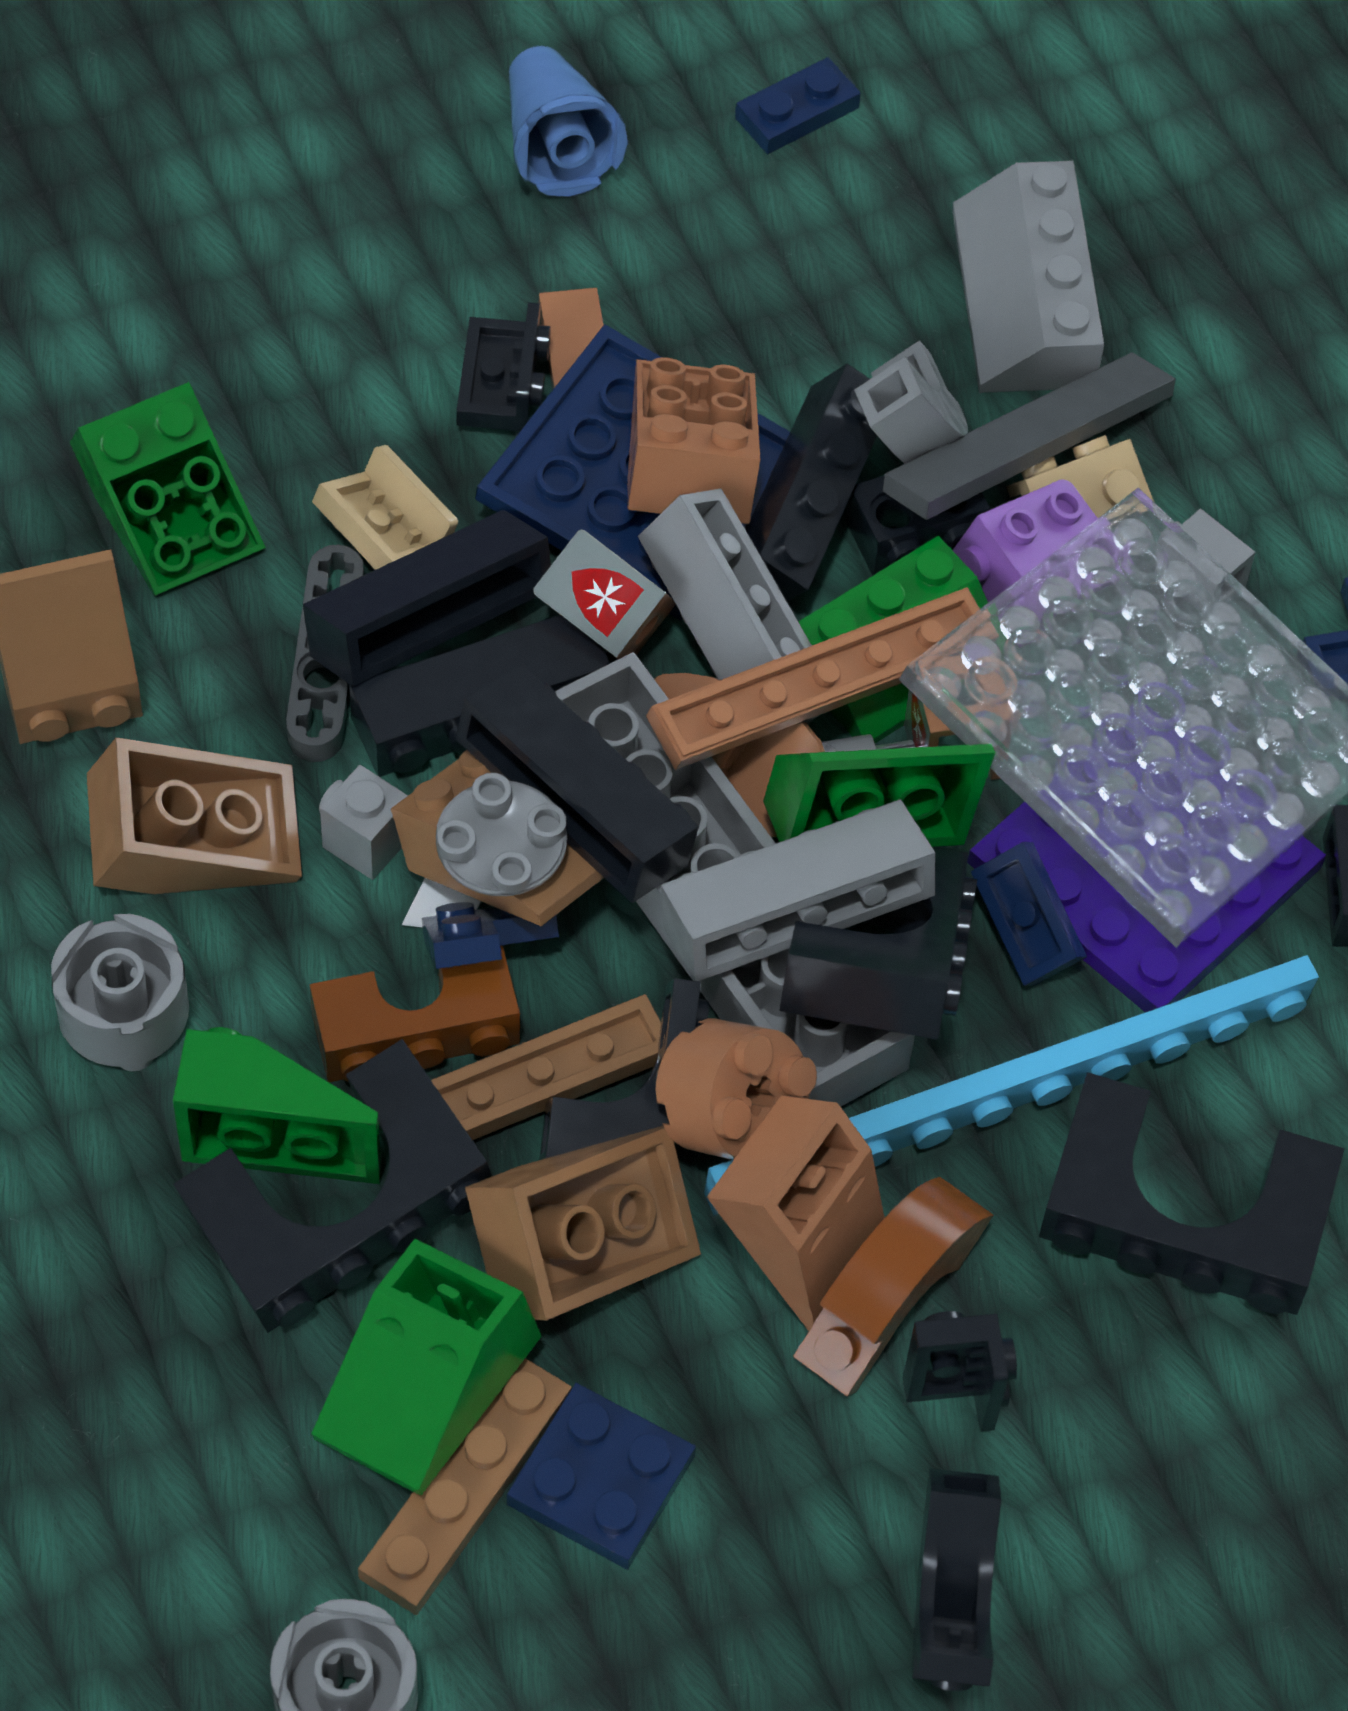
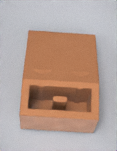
M656 358L652 361L637 359L628 466V510L661 514L679 495L722 488L741 523L749 524L760 465L755 373H746L731 365H716L712 368L684 365L682 362L672 358Z
M781 1095L707 1196V1199L808 1331L824 1308L819 1304L856 1251L884 1219L872 1150L836 1102Z

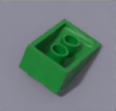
M213 1027L206 1031L186 1030L173 1097L183 1162L205 1164L227 1149L232 1148L245 1169L380 1184L382 1172L377 1111L255 1037L244 1036L233 1029L225 1027Z

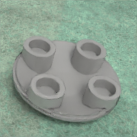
M486 773L479 776L474 781L473 786L455 796L443 810L436 828V848L447 872L466 888L490 896H513L539 887L557 871L565 856L567 847L566 816L563 810L537 789L523 783L509 781L505 776L498 773Z

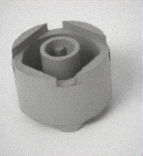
M115 914V920L93 925V920L77 926L62 940L51 963L52 990L60 1031L71 1047L85 1058L102 1065L121 1067L127 1071H140L147 1068L153 1059L163 1054L177 1041L187 1023L189 999L183 960L172 935L161 925L148 918L134 914Z
M330 1600L315 1606V1611L304 1616L296 1623L294 1620L280 1635L272 1654L270 1667L275 1711L417 1710L418 1686L415 1652L404 1632L395 1623V1619L384 1609L360 1600ZM343 1677L356 1679V1683H351L348 1689H336L342 1684Z

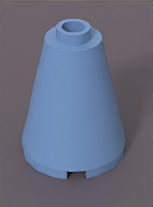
M536 46L521 52L513 60L509 69L513 151L520 175L526 182L528 180L536 185L540 192L549 196L570 197L591 191L601 184L599 178L612 165L616 170L623 161L628 140L625 124L619 112L556 50L546 46Z

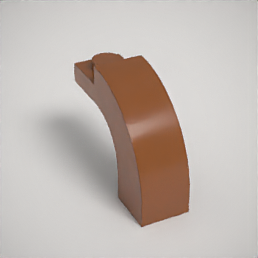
M941 1177L926 1181L917 1187L881 1221L838 1275L819 1304L824 1307L793 1357L844 1395L849 1396L856 1393L909 1311L936 1281L944 1275L960 1269L994 1215Z

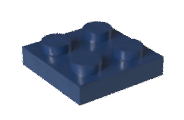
M575 1383L507 1493V1505L628 1570L695 1457L696 1446L588 1388Z

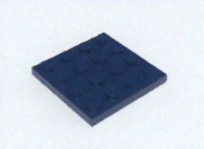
M604 324L479 483L475 500L495 512L504 509L546 535L548 543L563 551L577 531L585 530L672 598L660 575L653 568L651 559L638 538L660 514L628 510V466L636 360L652 361L662 357ZM759 413L757 414L760 465L751 517L790 434V431ZM742 523L746 530L748 524ZM675 605L669 614L682 621L680 611L677 605Z

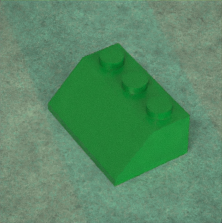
M939 536L798 621L811 645H815L968 587L997 638L989 650L973 656L995 654L999 666L1009 659L1010 654L978 577ZM911 680L838 707L830 712L852 737L871 734L876 744L904 726ZM963 682L951 684L944 691L945 699L969 684Z
M992 744L776 755L763 803L779 842L796 837L805 831L819 829L850 818L864 810L878 808L901 799L931 847L964 845L996 752Z

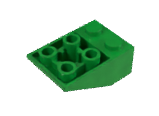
M190 382L81 426L70 440V445L97 502L154 597L266 548Z
M414 1239L374 1290L311 1433L313 1438L422 1496L542 1337L523 1291Z

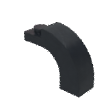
M674 978L665 986L656 1062L650 1076L636 1093L611 1102H591L552 1097L546 1102L539 1160L663 1126V1123L670 1125L665 1105L657 1103V1074L662 1058L672 1040L682 1031L691 1033L698 1026L702 1025L699 1021L708 1019L709 1002L708 1000L699 999L701 982Z
M929 1468L915 1607L913 1678L930 1680L934 1686L945 1690L964 1691L972 1688L973 1685L990 1687L993 1667L990 1625L991 1593L1002 1500L999 1476Z

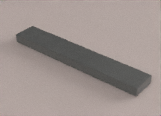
M1131 352L965 434L964 437L954 442L940 446L885 473L883 492L927 520L1173 396L1176 378Z

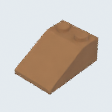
M111 549L0 574V665L20 744L37 740L43 742L53 741L67 733L98 726L114 727L126 722L128 719L143 716L139 684Z
M116 737L87 772L93 885L96 887L148 894H163L297 882L302 877L293 770L290 764Z
M466 750L458 760L432 779L419 784L414 792L391 808L408 870L542 926L604 877L567 843L565 856L557 871L545 883L526 893L513 896H490L470 890L457 882L447 872L439 858L436 848L437 824L443 810L455 796L473 786L474 781L479 776L491 773L485 765L480 763Z
M664 1126L521 1165L465 1187L486 1273L523 1291L535 1320H549L701 1255L674 1141L668 1136Z

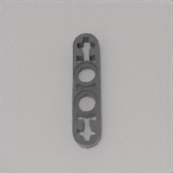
M339 544L328 545L319 549L311 557L308 565L303 604L329 592V578L332 576L333 570H344L345 574L341 576L340 586L363 576V560L358 552L348 546ZM302 607L286 717L288 745L293 754L300 759L320 762L332 758L341 749L343 744L350 697V684L340 677L334 685L327 688L313 687L306 682L307 674L314 669L324 668L325 666L310 657ZM312 708L322 710L323 729L320 730L319 737L307 736V731L310 730L312 723Z

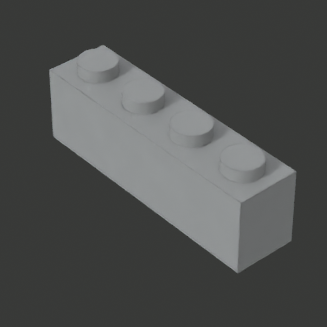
M722 488L679 495L638 536L651 559L653 568L660 575L676 603L682 619L689 626L706 656L712 672L719 680L812 646ZM818 716L807 719L804 722L809 725Z
M900 799L878 808L864 810L855 816L822 828L805 831L796 837L760 850L743 853L737 858L698 872L686 873L675 880L661 884L664 929L694 981H701L789 949L796 921L844 929L935 896V851Z

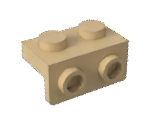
M1106 435L1073 447L1075 460L1057 466L1055 458L1052 456L1021 472L1024 480L1006 486L1011 498L1019 494L1022 496L1058 480H1067L1075 486L1103 526L1155 506L1131 440L1127 439L1110 446Z
M388 445L374 448L364 472L320 483L312 500V503L369 562L374 570L454 533L458 525V520L454 514Z

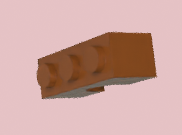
M500 946L501 960L439 968L440 995L433 1003L418 1010H402L387 1003L379 992L374 971L309 984L312 1018L327 1081L329 1083L340 1080L349 1082L346 1077L347 1073L401 1039L404 1040L423 1069L434 1067L444 1059L472 1053L477 1056H491L504 1051L508 1046L520 1044V1011L503 946Z

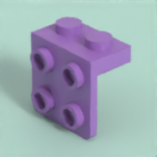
M1058 480L977 515L953 549V552L978 577L998 627L1006 633L1018 651L1036 643L1061 610L1124 582L1132 572V566L1075 486L1067 480Z

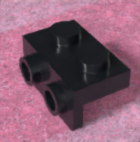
M528 302L526 322L469 317L456 410L457 426L521 431L530 419L531 408L538 409L541 406L544 396L545 373L536 372L537 361L548 362L551 326L540 325V303Z
M944 1311L932 1314L925 1318L924 1321L914 1322L902 1377L906 1402L974 1396L980 1432L995 1430L1000 1408L1009 1406L1008 1380H1013L1017 1377L1014 1343L1011 1337L1001 1338L998 1315L988 1314L964 1317L960 1312Z

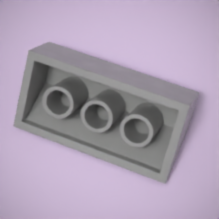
M1074 161L1015 163L953 202L952 207L979 393L1056 390L1099 369L1104 348Z

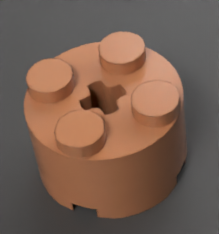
M708 1018L699 1021L702 1025L698 1026L691 1033L682 1031L668 1046L657 1074L656 1099L658 1104L665 1105L670 1125L663 1123V1126L668 1136L675 1143L688 1150L734 1160L781 1095L809 1099V1094L816 1084L817 1071L814 1062L808 1057H803L796 1043L789 1036L778 1030Z

